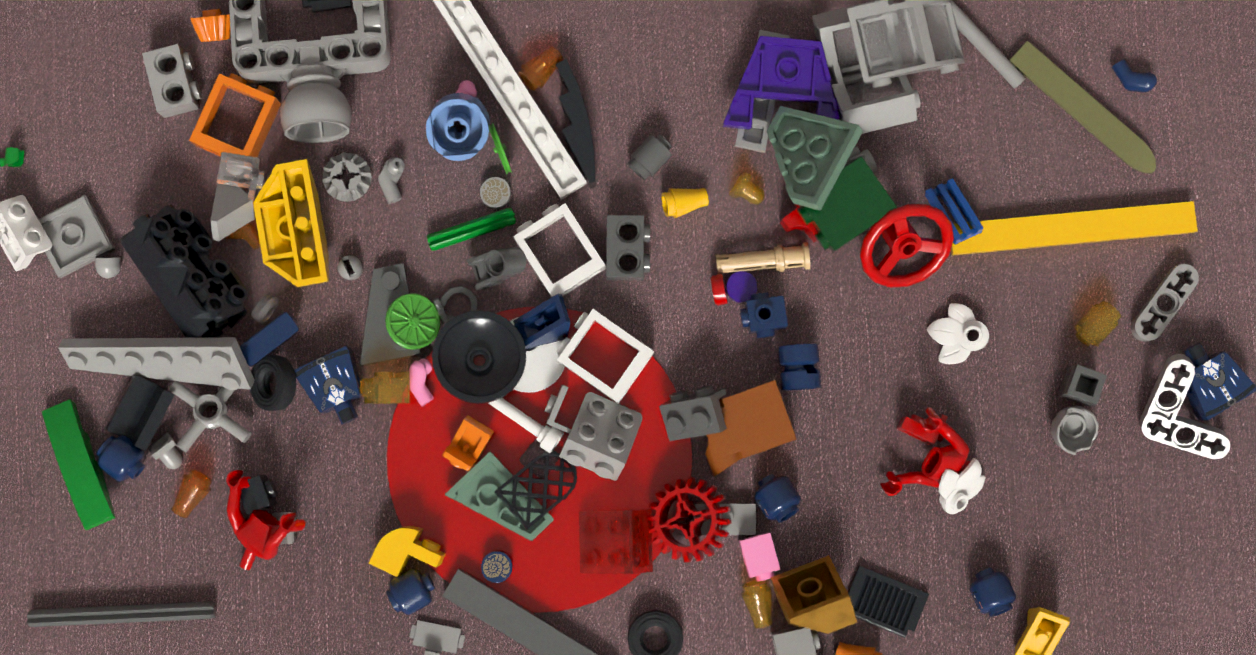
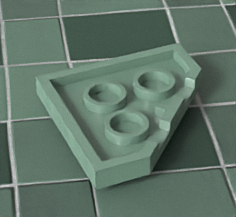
M780 106L767 129V134L773 145L780 172L787 186L788 195L794 204L821 210L863 132L859 125Z

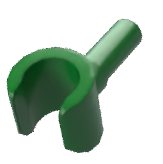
M13 147L5 148V158H0V166L21 167L24 163V150Z

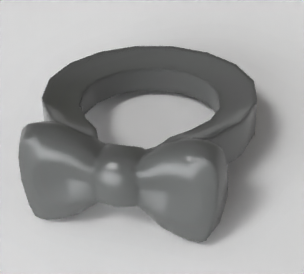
M454 287L445 292L441 299L435 298L433 300L444 325L456 317L447 315L444 310L449 298L454 294L462 293L468 296L471 300L470 311H477V299L471 290L465 287Z

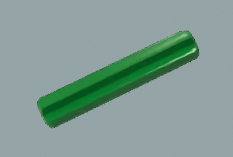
M506 208L428 234L427 242L430 249L435 251L514 225L516 218L512 208Z

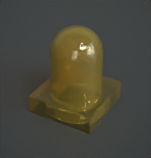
M747 172L740 174L728 194L733 198L742 197L752 204H760L765 198L764 190L750 181L752 176Z

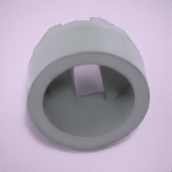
M344 256L338 262V273L346 280H356L363 273V264L356 256ZM347 260H349L350 265L354 271V273L351 275H349V272L344 263Z
M121 257L95 258V268L101 277L108 279L115 277L119 273Z

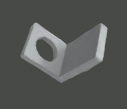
M561 385L558 395L551 394L546 405L545 412L550 414L545 424L570 434V428L554 422L569 388Z

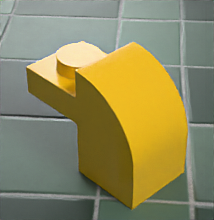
M405 526L387 533L379 541L369 564L398 577L403 573L411 556L436 568L441 565L446 553L439 551L441 546L431 540L424 538L422 542L419 541L423 531L422 528Z

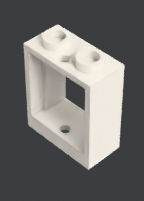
M566 203L560 207L558 204L550 206L542 212L543 218L535 223L532 220L525 222L516 229L518 234L513 236L551 297L556 294H562L563 297L606 269V265ZM564 217L591 260L553 284L525 241Z
M594 309L589 314L583 312L574 325L578 330L573 338L570 340L566 337L558 347L556 352L560 356L557 361L619 404L653 356L654 351ZM595 321L638 351V354L613 389L569 359Z

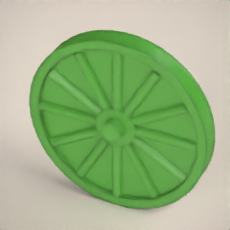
M492 122L488 128L496 146L493 149L495 153L499 154L507 175L508 172L512 173L504 152L506 146L501 144Z
M405 294L391 303L387 310L385 319L387 331L393 341L406 349L423 348L431 344L439 333L440 316L438 310L428 298L422 295Z

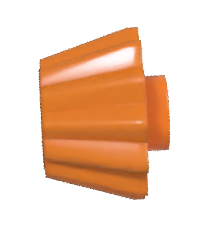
M220 9L202 11L203 17L190 18L200 42L230 39V14L221 15Z

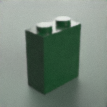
M861 156L842 169L820 211L800 205L797 212L807 225L812 222L818 231L814 236L824 250L830 248L832 253H834L868 230L890 210L896 209L897 206Z

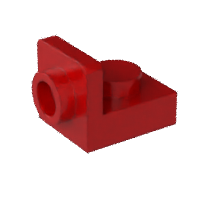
M914 414L910 418L907 416L902 417L896 428L927 445H934L936 441L941 442L944 438L937 431L933 433L927 432L919 422L920 419H924ZM944 414L938 415L941 420L946 422L948 416Z

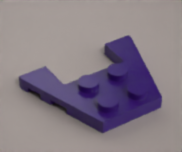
M760 36L723 121V127L751 129L754 98L816 103V115L840 120L837 100L834 98L822 42Z

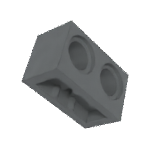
M607 215V280L643 281L644 273H650V254H644V242H650V224H644V215ZM624 226H633L637 230V236L632 240H624L619 234ZM625 256H632L636 259L637 266L632 271H625L619 265L620 260Z

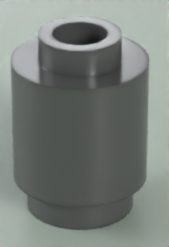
M650 134L630 155L632 159L627 165L640 178L646 180L649 175L653 177L672 156L669 149L672 146L660 134L656 137Z

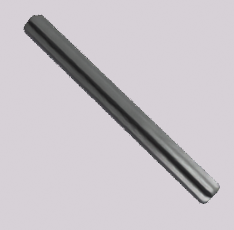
M213 601L35 609L28 611L27 623L29 627L211 619L215 617L216 606Z

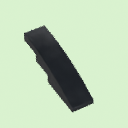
M567 59L556 64L557 73L567 90V93L559 96V102L571 124L562 129V134L591 189L596 186L590 123L580 88Z

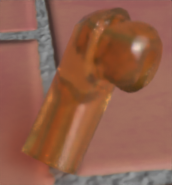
M251 222L224 238L245 239L254 251L261 248L258 231Z

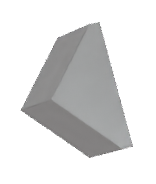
M219 173L211 215L213 241L222 240L255 219L253 199L224 173Z

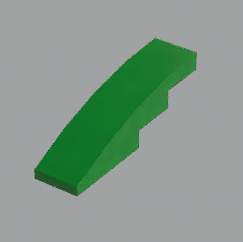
M69 399L41 411L60 471L84 529H92L116 518L103 471L95 460L89 436L82 429L76 404Z

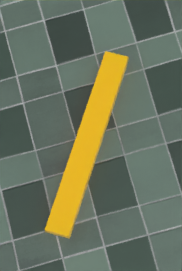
M1194 201L980 221L983 226L982 233L956 245L953 243L951 256L1198 232ZM954 223L959 234H962L963 232L958 223Z

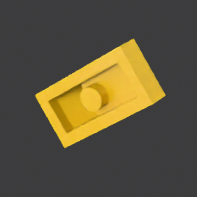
M1041 607L1029 609L1027 627L1015 647V655H1051L1070 623V618Z

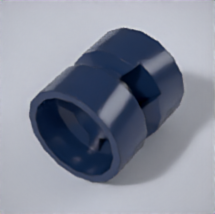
M796 344L778 347L779 364L784 367V371L780 373L782 391L822 388L820 370L815 368V364L820 361L818 344Z

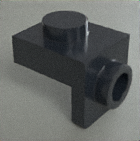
M258 475L248 479L250 487L242 488L241 500L248 515L253 510H264L277 505L275 497L278 495L272 479H268L267 475Z

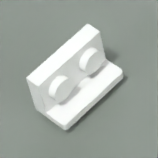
M24 195L0 202V245L15 271L27 268L35 255L48 251L53 246Z

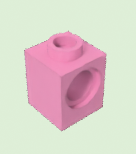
M770 532L738 540L748 577H756V581H763L775 576L774 571L780 570Z

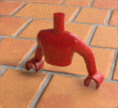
M931 407L925 410L929 417L924 420L920 419V424L929 433L939 432L951 445L932 448L923 461L922 471H912L895 475L892 471L887 472L886 477L889 481L880 483V486L888 496L898 494L902 490L903 484H922L939 488L945 469L953 470L959 474L971 462L966 461L970 451L967 443L949 424L941 420Z
M235 470L229 472L226 478L227 485L230 488L226 508L227 516L239 542L246 548L239 566L242 569L250 570L256 556L266 560L273 559L278 553L280 543L287 534L303 530L306 522L304 519L294 521L296 513L284 514L280 521H278L274 516L263 510H253L250 517L246 520L240 511V498L242 488L250 487L248 479L251 477H241L243 471Z

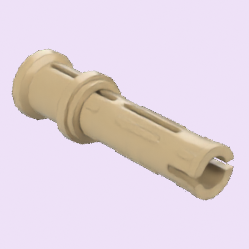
M803 242L802 246L792 247L777 245L773 250L718 254L716 255L717 274L762 269H776V271L784 272L785 269L804 267L805 270H809L810 253L808 242Z

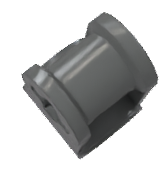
M515 246L490 250L485 254L468 259L467 263L469 266H472L477 281L475 289L483 290L502 283V281L523 272L526 267L524 252Z

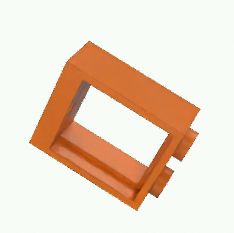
M219 73L189 141L201 149L252 170L281 103L274 97L275 92L264 86L258 85L257 89L246 85L247 81L236 74L230 73V76L227 77ZM227 88L264 103L244 150L207 135Z

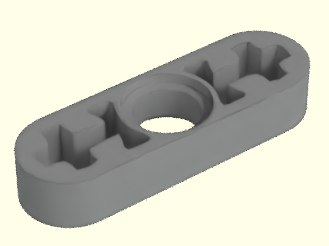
M1180 264L1169 270L1131 323V332L1137 340L1147 342L1157 339L1198 284L1199 275L1193 266ZM1177 273H1187L1185 279L1189 282L1188 284H1181L1176 291L1166 287L1168 285L1171 288L1178 283L1180 278L1176 275ZM1161 294H1166L1172 299V308L1168 312L1160 310L1157 306V299ZM1153 315L1163 318L1162 321L1158 318L1150 325V328L1153 330L1152 333H1142L1144 327L1140 324L1141 322H1148Z

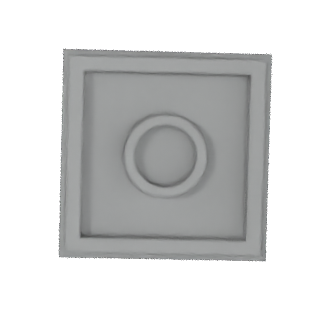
M83 195L38 219L53 244L52 248L45 251L59 278H63L95 261L96 257H102L115 250L87 195Z

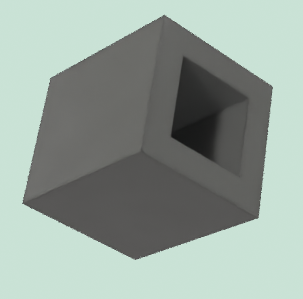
M1078 364L1069 366L1058 396L1085 406L1097 405L1107 375Z

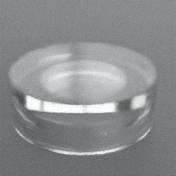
M271 292L265 294L254 307L251 317L259 323L267 321L277 309L280 302L279 298Z

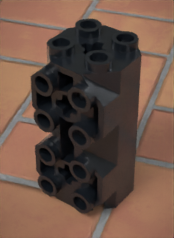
M168 205L152 217L149 214H145L133 222L135 228L120 239L122 246L186 338H218L223 334V329L228 325L230 328L234 327L248 313L244 306V301L247 299L248 294L246 287L226 261L220 259L213 261L208 254L212 247L211 237L190 210L184 208L176 210L173 205Z

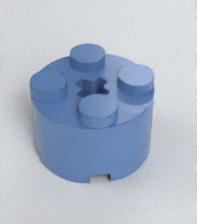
M465 93L446 95L435 103L426 123L428 142L434 150L449 160L462 161L470 159L483 148L487 141L488 127L490 125L489 114L482 102L476 97ZM455 121H460L461 125H465L462 132H457L456 127H451Z

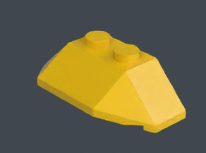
M307 159L277 164L253 202L263 263L297 287L329 282V254L319 196Z

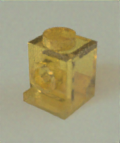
M374 372L373 378H362L360 394L364 397V404L410 403V372L394 373V378L393 372Z

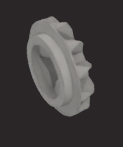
M342 152L335 157H331L327 165L323 167L322 181L324 187L337 200L346 202L357 200L370 187L372 180L370 167L357 154ZM344 165H346L350 173L357 175L354 178H350L349 189H347L343 180L336 178L343 174Z

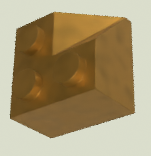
M829 555L771 577L779 605L788 624L828 634L857 623L850 596Z

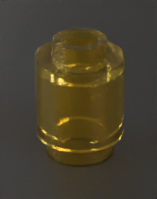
M1101 301L1099 305L1094 304L1075 324L1074 327L1077 331L1075 336L1088 347L1091 344L1099 346L1118 326L1121 314L1106 301Z

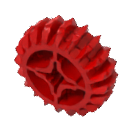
M688 477L686 483H684L682 478L675 479V488L672 484L666 483L664 485L666 494L663 492H656L655 494L660 503L651 502L649 505L651 509L656 510L655 514L647 515V520L655 521V526L648 528L649 533H658L653 543L656 545L664 542L661 552L667 554L672 550L671 556L673 560H678L682 555L683 561L686 563L691 562L693 556L696 561H702L704 558L703 552L709 557L715 554L712 545L717 548L723 547L724 544L718 536H729V532L722 529V526L732 523V520L729 518L723 519V513H728L730 507H720L719 504L725 500V496L718 495L714 498L717 487L711 485L706 490L707 481L704 479H700L696 485L694 477ZM688 493L700 497L709 509L701 511L696 509L693 501L689 500ZM678 498L679 502L676 503L677 513L673 518L667 520L669 509ZM688 515L701 516L694 519L690 524H677V522L687 518ZM711 519L710 530L707 536L700 542L699 537L702 536V524ZM680 529L684 533L685 539H689L690 546L677 541L670 530Z

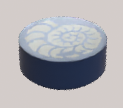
M502 551L490 552L484 557L481 564L483 576L493 583H500L508 579L513 569L511 558Z

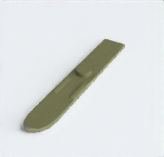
M1026 41L1009 60L1024 76L1122 161L1142 173L1151 174L1155 171L1156 159L1146 143L1029 41Z

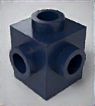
M769 292L751 295V300L744 303L745 309H740L742 327H748L749 334L756 333L757 338L775 336V330L788 327L784 296L770 297ZM759 311H763L767 314L766 320H763L759 317Z

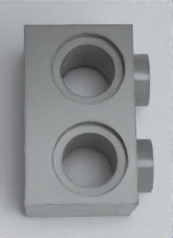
M179 44L142 53L157 113L167 118L200 109L198 99L202 98L198 82L192 79L190 70L194 69V62L189 51L186 52ZM170 60H176L175 69L171 72H165L166 63ZM184 89L183 97L179 101H172L174 91Z

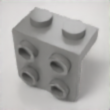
M589 392L584 397L559 457L567 460L574 466H581L593 471L602 478L616 481L627 462L643 417L639 412Z

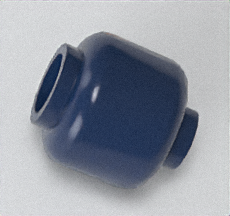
M125 435L109 437L97 452L99 467L116 481H124L129 477L134 480L142 473L146 466L142 463L145 458V451L134 446L131 439Z
M771 474L759 481L758 485L760 488L756 491L754 498L767 519L777 520L780 523L791 518L799 511L798 505L800 504L801 497L788 477H775L774 474Z
M411 568L398 577L391 579L389 582L390 589L386 593L397 613L402 611L406 615H411L432 602L431 591L435 589V585L427 572L421 574L416 568Z
M988 568L975 574L977 580L970 585L969 589L981 613H988L990 617H995L1013 609L1012 603L1016 600V594L1006 573H994L992 568Z

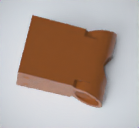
M775 380L719 400L727 429L720 433L706 435L708 437V447L705 456L714 477L740 459L797 440Z

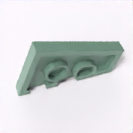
M489 452L445 494L530 541H533L555 520L548 512L528 530L525 529L494 493L513 474L492 452ZM513 481L502 490L512 491ZM517 481V492L528 493V490ZM503 495L512 505V495ZM516 496V507L527 508V497ZM531 498V508L542 509V505L535 498ZM517 511L526 521V512ZM531 513L530 522L537 518L540 513Z

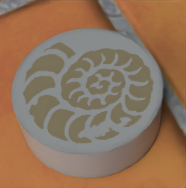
M491 177L481 185L480 197L489 208L499 209L506 206L510 201L511 189L504 179Z

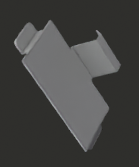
M417 620V625H412L410 638L413 639L412 645L426 647L424 655H440L442 651L456 654L457 648H463L465 636L460 635L461 629L420 620Z

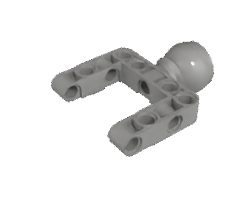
M229 0L232 61L239 75L251 84L287 82V88L290 92L285 96L280 109L281 126L287 138L297 142L324 143L344 138L349 134L352 119L351 107L348 99L338 89L341 87L339 79L343 75L382 71L389 65L391 49L387 0H352L358 29L354 30L355 33L322 36L321 40L297 42L296 39L268 42L265 0ZM254 3L249 10H242L246 4ZM373 48L380 49L377 55H367L368 51ZM342 51L350 52L344 59L336 58ZM288 57L284 64L275 65L279 58ZM257 60L255 66L245 68L249 61Z

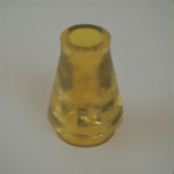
M753 580L744 583L741 596L753 620L754 628L771 626L773 624L771 618V587L767 585V580Z

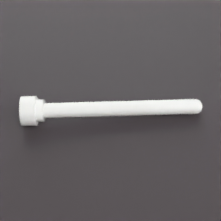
M503 398L489 403L538 437L537 441L541 443L540 447L548 453L554 450L564 435L562 431L555 427L542 426Z

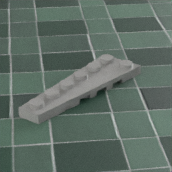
M235 337L62 339L58 347L69 368L75 370L127 376L138 375L144 378L222 386L228 390H237L238 388L251 389L255 381Z

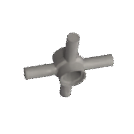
M178 381L173 382L170 386L169 391L193 407L195 421L176 444L185 453L205 428L215 429L221 426L243 443L250 438L252 434L250 431L227 416L228 409L225 402L235 390L221 387L216 395L205 394L198 396ZM207 407H218L217 413L210 418L203 417V412Z

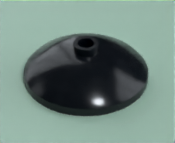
M470 311L451 319L440 330L432 351L433 368L440 384L452 396L469 403H490L506 396L519 383L526 366V348L521 334L506 318L489 311ZM478 356L485 359V363L482 366L475 365L473 361Z

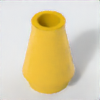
M669 188L668 192L661 194L662 207L666 217L673 216V218H677L709 204L705 188Z

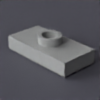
M694 504L695 508L699 511L709 509L707 504ZM719 504L720 507H730L728 513H723V519L729 518L732 520V523L722 526V529L727 530L729 535H756V504ZM693 516V521L701 516ZM711 519L702 524V535L708 534L711 527Z

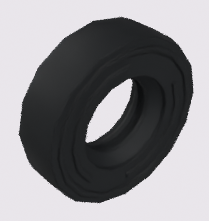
M270 355L263 357L254 364L251 370L255 380L250 389L251 395L257 406L265 411L283 410L291 404L295 396L296 375L291 363L282 356ZM272 372L276 377V391L274 395L269 385Z
M652 610L644 612L635 618L629 627L627 640L629 650L633 655H678L682 650L684 638L682 628L673 616L664 611ZM654 626L664 629L668 636L665 647L657 651L648 649L643 641L646 630Z

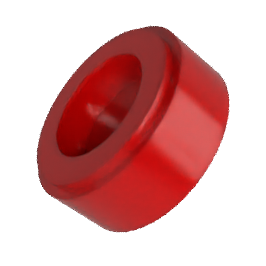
M723 274L712 275L710 279L715 305L728 304Z

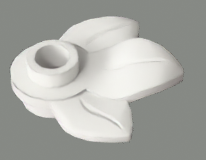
M951 303L948 308L949 318L935 320L927 327L929 335L936 342L943 345L938 360L944 364L964 362L971 351L983 349L989 341L988 328L982 322L975 320L972 310L963 304ZM977 330L979 338L976 341H970L967 336L969 331Z
M973 458L960 474L953 470L945 469L940 480L938 492L940 494V504L948 514H956L964 510L968 501L976 496L983 487L986 477L981 475L982 468L976 458Z

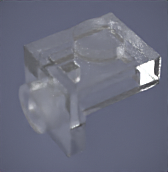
M221 152L217 184L248 188L247 199L254 200L256 189L262 190L264 171H259V158Z

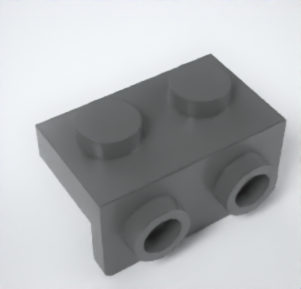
M709 385L694 390V394L688 395L687 390L670 394V400L659 405L669 441L720 433L726 430V423L718 398L726 395L725 388L714 390L713 386Z

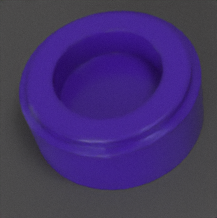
M745 271L732 274L726 284L728 296L738 303H745L751 300V295L757 292L756 279Z

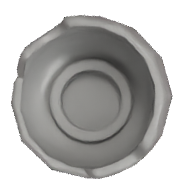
M1078 405L1069 406L1060 410L1052 420L1051 434L1057 446L1072 455H1076L1079 451L1091 448L1093 441L1098 435L1099 423L1094 413Z

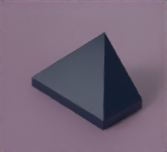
M556 294L513 321L514 326L522 336L526 349L564 340L568 337L571 323L562 294Z

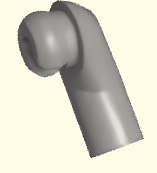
M398 157L387 160L378 176V182L388 204H393L402 199L396 184L403 173L405 164Z

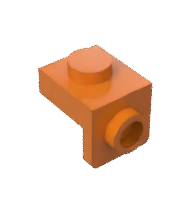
M467 415L452 442L442 455L453 466L469 471L478 461L494 431Z

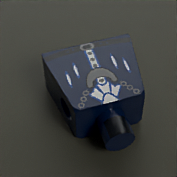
M1200 342L1183 351L1192 361L1195 369L1194 379L1186 395L1198 421L1210 420L1256 392V385L1225 351L1208 356Z
M344 346L294 370L297 380L320 413L325 414L335 409L341 425L358 418L352 401L364 396L351 347Z

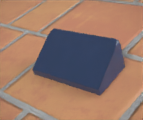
M283 312L241 344L239 347L247 364L250 367L298 332L299 325L297 320L290 313Z

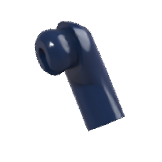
M1125 59L1111 67L1124 88L1128 91L1145 93L1151 91L1157 84V78L1153 73L1133 72Z

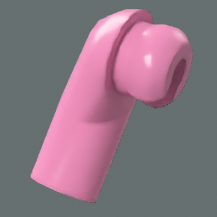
M425 358L419 361L415 360L410 365L407 380L409 389L421 406L434 399L425 385L426 375L432 371V364Z

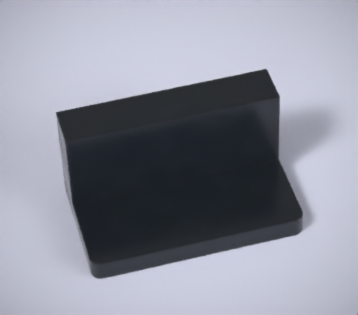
M134 375L106 429L115 435L129 437L134 446L146 451L175 394L165 387Z

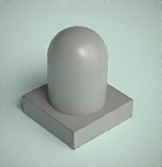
M166 433L148 446L154 459L160 458L167 468L177 469L182 464V456L175 448L176 443L169 433Z

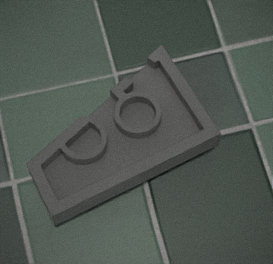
M404 263L373 269L360 366L422 355L421 348L406 349L398 345L390 337L386 328V313L391 303L400 296L410 294Z

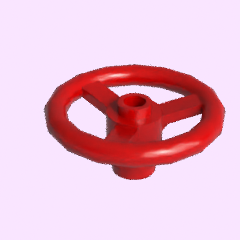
M906 204L890 210L871 226L863 238L859 254L863 271L873 282L889 288L908 287L924 281L939 270L950 255L954 241L952 222L941 209L928 204ZM910 216H924L934 220L940 227L941 240L920 237L906 218ZM882 234L890 250L876 267L873 262L872 253L875 242ZM918 251L935 253L928 263L914 272L905 275H888L900 259L910 258Z

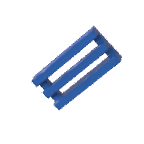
M953 178L944 185L942 183L937 185L933 190L932 188L926 190L925 197L930 205L941 209L949 218L937 198L940 195L952 217L961 228L963 233L959 234L952 223L953 243L955 245L982 233L983 226ZM948 191H949L950 194L952 195L953 199L955 200L956 204H957L958 207L960 208L961 212L963 213L964 217L966 218V220L968 221V223H969V225L971 226L972 229L969 228V226H968V224L966 223L965 219L963 218V216L961 215V213H960V211L958 210L957 206L955 205V203L953 202L952 198L950 197Z

